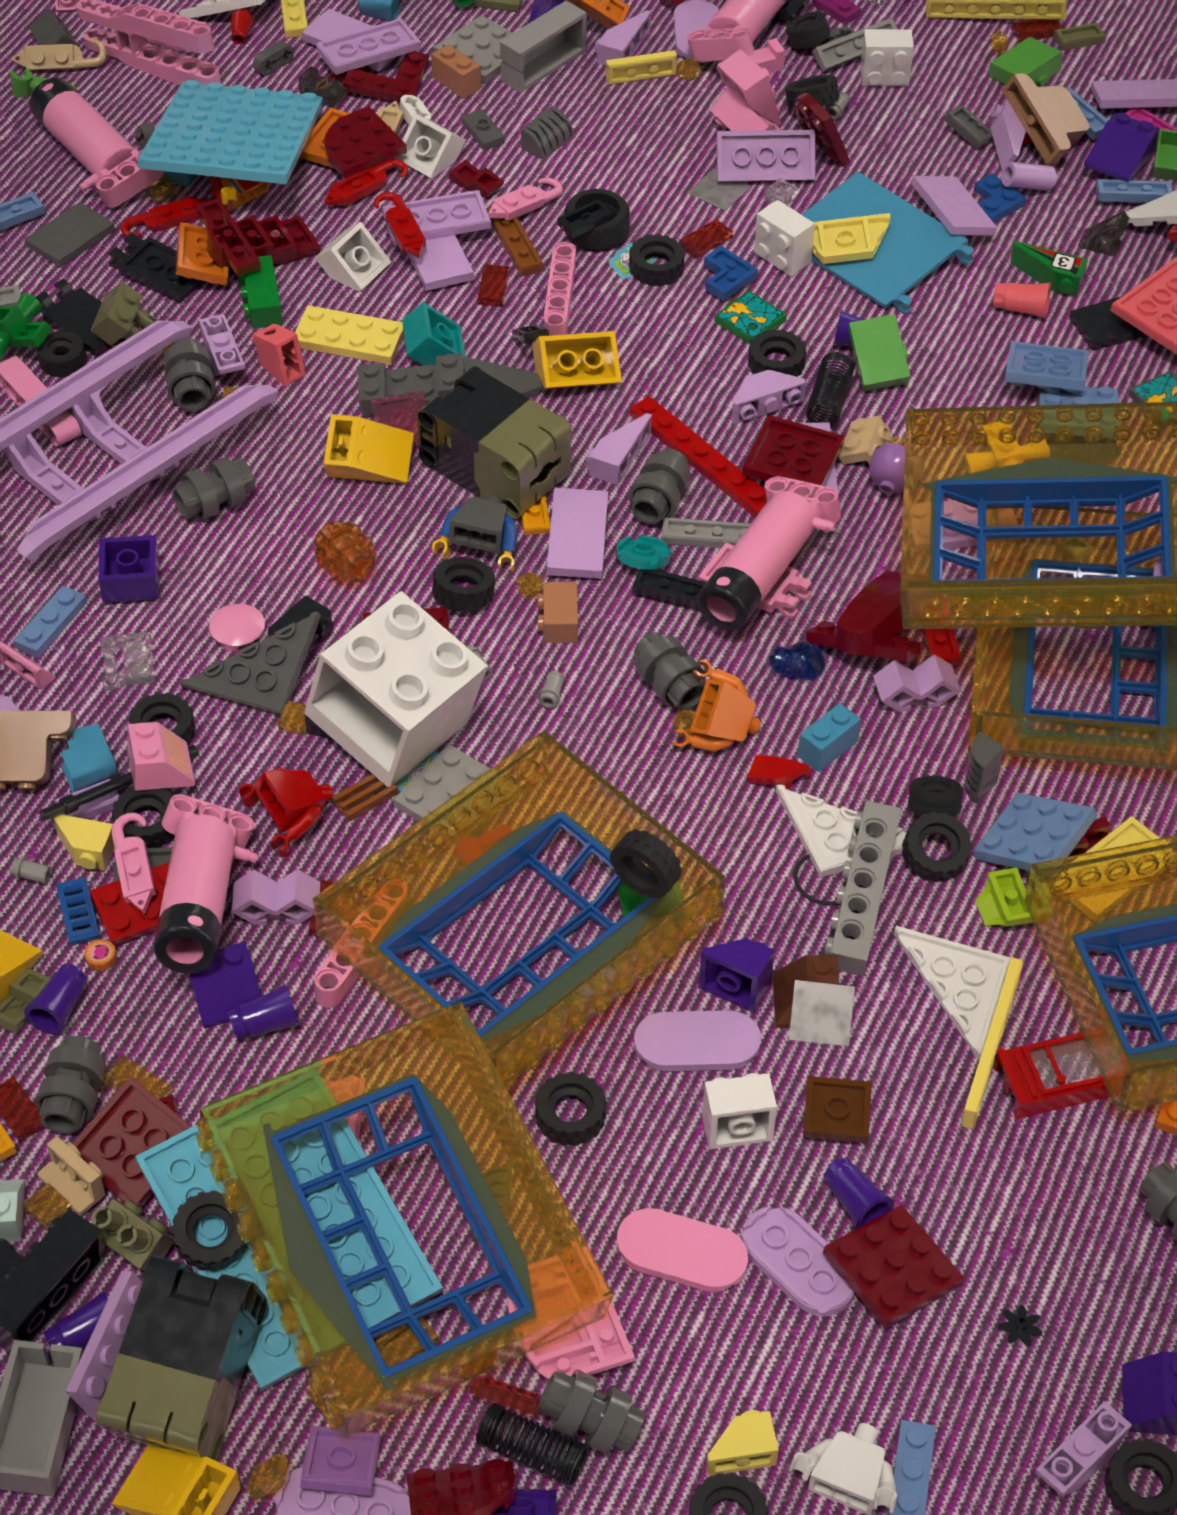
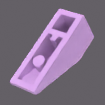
M645 11L606 30L601 39H598L595 44L594 50L597 53V63L606 65V60L632 57L650 32L651 12Z
M1007 98L1002 105L997 104L991 114L993 121L990 129L1001 169H1003L1005 163L1009 161L1014 162L1017 159L1026 132Z
M646 413L601 438L595 448H591L587 455L586 462L589 464V476L619 485L651 435L652 415Z

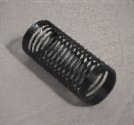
M832 352L823 357L806 409V418L810 423H820L818 421L831 422L830 428H832L839 422L855 366L849 356L839 352ZM829 360H840V361H842V362H845L846 364L841 363V362H838V361H829ZM829 363H839V364H841V365H843V366H845V367H842V366L837 365V364H829ZM828 366H837V367H840V368L844 369L845 371H843V370H841V369H839V368L828 367ZM828 369L839 370V371L843 372L844 374H842V373H840V372H838V371H833V370H828ZM817 409H819V410L822 411V412L834 413V414H824V413L819 412ZM812 412H813L816 416H818V417H820V418H822V419H827V420H828V419H833V420H830V421L820 420L819 418L815 417V416L812 414ZM816 412L819 413V414H821V415H824V416H834V417H828V418H827V417H822V416L816 414Z
M497 1402L492 1403L486 1410L475 1438L476 1444L487 1447L488 1450L493 1449V1452H498L499 1455L504 1454L505 1458L510 1457V1460H515L516 1463L521 1462L522 1466L526 1465L527 1468H532L533 1471L538 1470L539 1474L543 1473L544 1476H549L550 1479L555 1478L556 1482L560 1481L561 1484L572 1487L577 1481L589 1452V1446L585 1445V1443L578 1440L573 1443V1438L568 1439L567 1435L562 1437V1433L557 1434L556 1430L551 1431L550 1427L545 1429V1425L540 1426L539 1422L534 1424L533 1419L523 1418L522 1414L517 1416V1412L512 1413L511 1409L506 1411V1407L497 1404ZM508 1415L507 1420H506V1423H505V1425H504V1427H503V1429H502V1432L500 1433V1435H499V1437H498L500 1428H501V1426H502V1424H503V1422H504L506 1416ZM512 1418H513V1422H512V1424H511V1427H510V1429H509V1431H508V1433H507L505 1439L503 1440L504 1435H505V1433H506V1430H507V1428H508V1426H509V1424H510V1422H511V1420H512ZM518 1420H519V1423H518V1426H517V1428H516V1431H515V1433H514L512 1439L510 1440V1437H511V1434H512V1432H513V1430H514V1427H515V1425L517 1424V1422H518ZM523 1424H524V1427H523V1430H522V1432H521V1434H520V1437H519L518 1441H517L516 1444H515V1441H516V1439H517V1436H518V1434H519V1431H520L521 1427H522ZM529 1426H530V1429H529V1431H528V1434H527V1436H526V1438H525V1440H524V1442H523V1444H522V1446H521V1443H522V1440H523V1438H524V1436H525V1433H526L527 1429H528ZM535 1430V1433H534V1435H533V1438H532V1440H531V1442H530V1444H529V1446H528V1448H527V1450H526V1447H527V1445H528V1442H529V1440H530V1437H531L533 1431ZM541 1432L540 1437H539V1439H538V1442H537V1444H536L534 1450L532 1451L533 1446H534V1444H535V1441H536V1439H537L539 1433ZM547 1434V1436H546V1438H545V1441H544V1443H543V1446H542L540 1452L538 1453L539 1448H540V1446H541V1443H542V1441H543L545 1435ZM551 1437H552V1440H551V1442H550V1445H549V1447H548V1449H547V1451H546V1454L544 1455L545 1450H546V1448H547V1445H548V1443H549V1441H550V1439H551ZM557 1441L556 1447L551 1455L552 1449ZM562 1443H563V1446H562V1448H561V1451H560V1453H559V1455H558V1457H557V1459H556V1456H557V1454H558V1451H559V1449H560V1447H561V1445H562ZM567 1447H568V1450H567V1452H566V1455H565V1457H564V1459H563V1461H562V1458H563V1456H564V1453H565V1451H566V1449H567Z

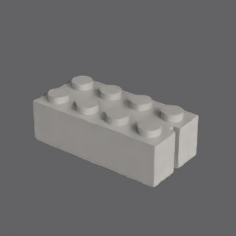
M566 0L500 41V59L502 60L500 63L501 81L522 93L586 52L587 12Z
M13 1341L0 1388V1490L55 1496L78 1406L65 1391L83 1355L82 1348L51 1344L50 1353L54 1366H50L45 1343Z

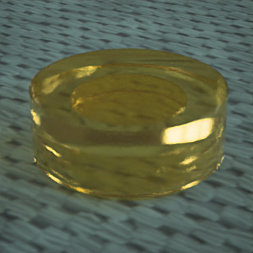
M693 59L679 61L677 64V76L683 80L698 78L700 75V64Z

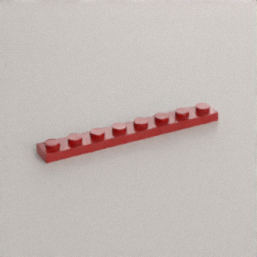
M648 396L629 407V415L633 419H637L646 413L651 414V433L670 449L682 453L693 468L753 517H757L767 503L766 491L751 477L743 475L740 468L652 397Z

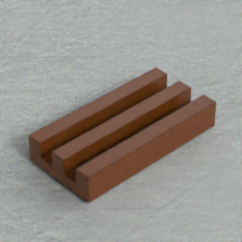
M371 774L332 796V803L350 822L397 795L398 787L395 784L387 787L376 776ZM385 787V789L382 790L381 792L377 793L376 795H374V796H372V797L370 796V795L376 793L377 791H379V790H381V789H383V788ZM358 802H362L348 810V808H350L351 806L357 804Z

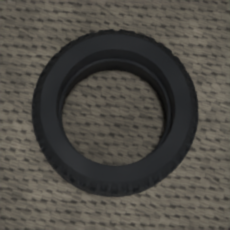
M605 189L582 191L570 198L566 204L564 215L599 199L613 212V219L574 238H571L568 232L566 233L568 239L576 246L591 251H604L620 245L628 236L630 228V209L627 202L620 195Z

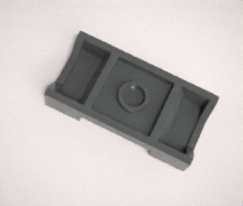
M462 353L436 356V364L394 370H386L384 363L358 366L359 404L362 417L420 410L435 397H445L454 389L455 381L465 372Z

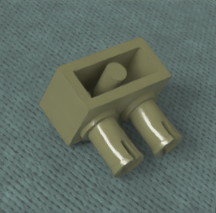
M121 281L104 296L91 332L112 346L120 338L129 339L141 331L133 325V322L145 329L158 319L140 308L143 296Z
M112 1199L107 1207L100 1206L96 1208L92 1213L91 1220L96 1227L102 1230L103 1243L141 1270L145 1271L151 1256L156 1255L164 1258L174 1243L173 1237L167 1233L169 1227L153 1216L150 1220L142 1215L144 1209L130 1199H127L125 1203Z

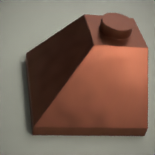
M805 955L773 972L775 1028H790L795 980L839 985L837 955Z

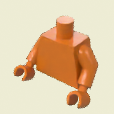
M707 660L698 661L697 664L703 665L706 668V673L702 674L694 670L692 672L694 677L704 679L708 676L712 680H706L690 732L695 734L691 736L685 730L676 729L673 732L683 733L684 741L682 743H672L678 747L692 744V748L718 751L730 747L734 740L743 742L747 733H757L760 728V720L753 716L756 704L755 701L748 697V691L740 678L718 668L713 670L710 662Z

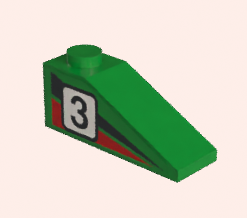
M1014 241L1010 263L1040 283H1051L1052 291L1077 297L1085 278L1088 259Z

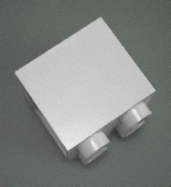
M400 591L320 654L304 714L387 787H391L467 724L488 665L406 594Z

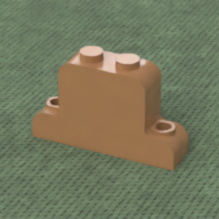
M1019 73L1014 74L1002 89V92L1047 166L1056 165L1064 154L1068 152L1069 148L1079 142L1090 127L1069 90L1061 85L1038 87L1028 75Z
M0 710V790H6V785H18L19 790H36V786L44 785L49 781L53 741H66L67 738L73 735L72 732L76 729V715L72 711Z

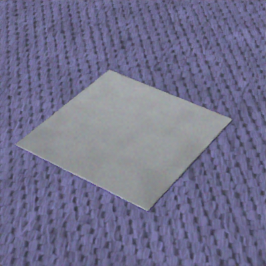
M713 169L687 193L725 211L751 186L741 181L717 182V170Z
M795 980L789 1040L849 1046L855 986Z

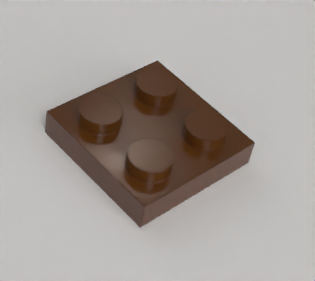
M807 1076L803 1138L868 1144L872 1082Z

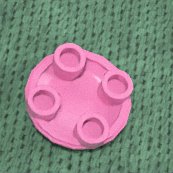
M231 604L222 607L213 614L209 621V631L217 642L224 644L226 650L236 651L240 646L250 644L264 637L265 619L262 613L253 606Z

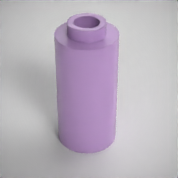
M1009 161L1003 166L1001 180L1003 185L1007 187L1049 191L1057 182V173L1052 166Z

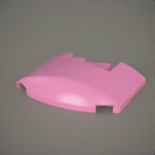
M589 1246L527 1265L535 1318L512 1329L524 1355L540 1374L549 1379L554 1371H561L571 1376L576 1369H579L589 1375H593L635 1361V1356ZM508 1297V1310L511 1313L518 1309Z

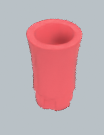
M997 283L993 307L1005 308L1006 311L1021 312L1046 319L1050 302L1051 283Z

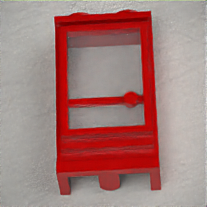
M1100 1025L1098 1029L1012 1049H997L993 1064L995 1072L1003 1070L1005 1073L1003 1080L1004 1092L1006 1094L1013 1093L1015 1096L1016 1104L1013 1113L1015 1120L1124 1094L1127 1081L1130 1079L1127 1064L1114 1062L1111 1057L1118 1055V1048L1113 1037L1109 1036L1105 1025Z

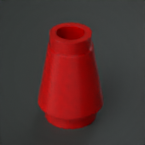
M244 8L236 9L231 14V39L234 43H244L251 29L254 19L249 10Z

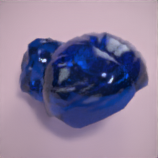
M802 641L791 645L789 648L776 647L769 657V665L773 671L783 674L789 680L807 679L813 681L822 675L825 669V657L817 645Z

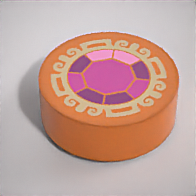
M105 939L92 941L86 946L84 951L86 964L89 968L96 971H104L111 968L117 959L115 946Z

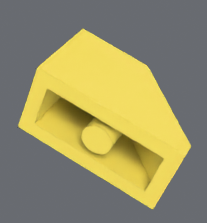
M61 814L54 817L57 835L75 864L86 869L106 870L114 851L111 833L113 824Z
M750 1410L742 1413L740 1416H735L708 1453L707 1476L777 1465L779 1449L770 1411L760 1413L757 1410Z

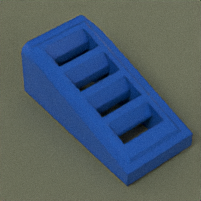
M86 878L58 883L56 888L69 944L74 945L100 939ZM84 902L86 903V904H82V905H78V906H74V907L67 908V906H72V905H76V904H80V903H84ZM88 914V916L79 917V918H75V919H71V920H70V918ZM91 924V927L76 931H73L72 929Z

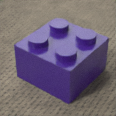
M156 535L99 539L98 580L103 602L159 599V553Z

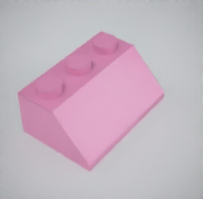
M728 87L710 109L717 117L715 121L724 129L728 127L730 131L782 130L774 122L749 108Z

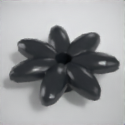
M1023 1305L1019 1307L1017 1316L1009 1310L1003 1311L1005 1318L1009 1322L1000 1323L998 1328L1002 1331H1011L1008 1336V1343L1012 1344L1020 1336L1025 1346H1030V1335L1041 1336L1043 1334L1041 1329L1033 1326L1040 1320V1315L1034 1314L1027 1317L1026 1308Z

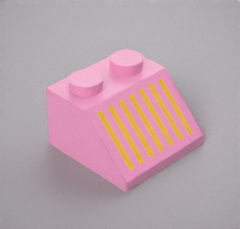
M158 722L128 724L127 751L135 791L195 786L188 746L185 740Z

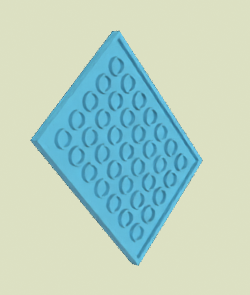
M187 80L180 85L138 158V168L287 184L323 107V96H317L315 93L310 92L296 94L290 90L269 91L268 88L263 87L249 89L243 85L222 86L221 83L216 82L204 85L196 80Z
M314 1064L135 1156L139 1168L172 1227L173 1218L178 1213L177 1209L179 1206L183 1205L190 1196H196L202 1191L206 1193L212 1190L221 1194L224 1192L233 1200L236 1199L241 1209H244L248 1221L249 1236L244 1252H241L239 1255L240 1258L236 1262L230 1263L228 1267L224 1269L223 1267L219 1268L217 1271L207 1269L202 1271L198 1270L195 1266L193 1267L197 1274L217 1280L222 1274L252 1281L267 1297L265 1316L259 1326L247 1363L261 1392L348 1344L290 1273L263 1126L269 1124L272 1131L275 1132L337 1106ZM345 1118L330 1124L329 1128L343 1165H348L367 1157ZM318 1130L283 1144L286 1157L299 1185L332 1171ZM371 1167L350 1176L349 1180L411 1307L414 1308L443 1292L441 1283L374 1168ZM333 1183L305 1195L322 1232L355 1218L338 1183ZM207 1215L200 1218L193 1230L196 1241L206 1247H213L222 1243L228 1232L225 1221L216 1215ZM359 1229L328 1242V1246L345 1280L378 1265L362 1231ZM384 1277L377 1278L350 1290L368 1328L401 1314Z

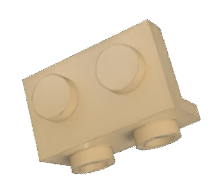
M880 415L851 421L839 455L843 465L865 460L870 465L875 447L881 448L883 443H888L891 437L890 429L884 424Z
M56 1136L47 1143L51 1162L38 1172V1177L77 1214L83 1215L105 1196L101 1180L103 1174L93 1162L87 1164L81 1158L79 1150L71 1142L65 1144Z

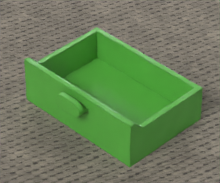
M1029 37L991 61L989 77L1007 84L1014 74L1023 73L1028 75L1036 86L1044 85L1051 76L1061 70L1062 51Z
M1160 129L1152 177L1177 181V131Z
M892 314L849 323L848 332L862 391L865 392L896 385H908L910 380L906 360L908 353L905 343L902 344L896 315Z

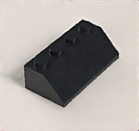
M70 1208L62 1217L58 1216L52 1221L44 1238L40 1242L35 1241L27 1250L25 1259L19 1266L12 1267L3 1278L2 1285L0 1286V1346L8 1355H10L14 1340L34 1342L105 1260L102 1230Z

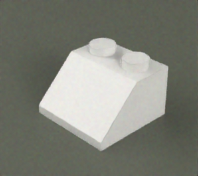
M415 113L403 138V142L407 145V153L395 158L402 160L408 166L433 179L456 162L466 139Z
M362 222L344 230L315 257L331 279L357 291H361L391 263Z

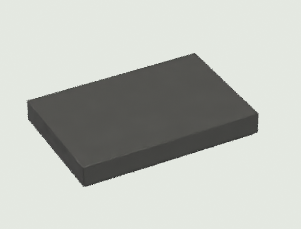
M78 202L26 237L25 244L47 260L61 267L113 232L115 226L107 218L83 203Z

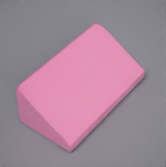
M0 641L1 663L37 688H45L56 678L54 674L18 650Z

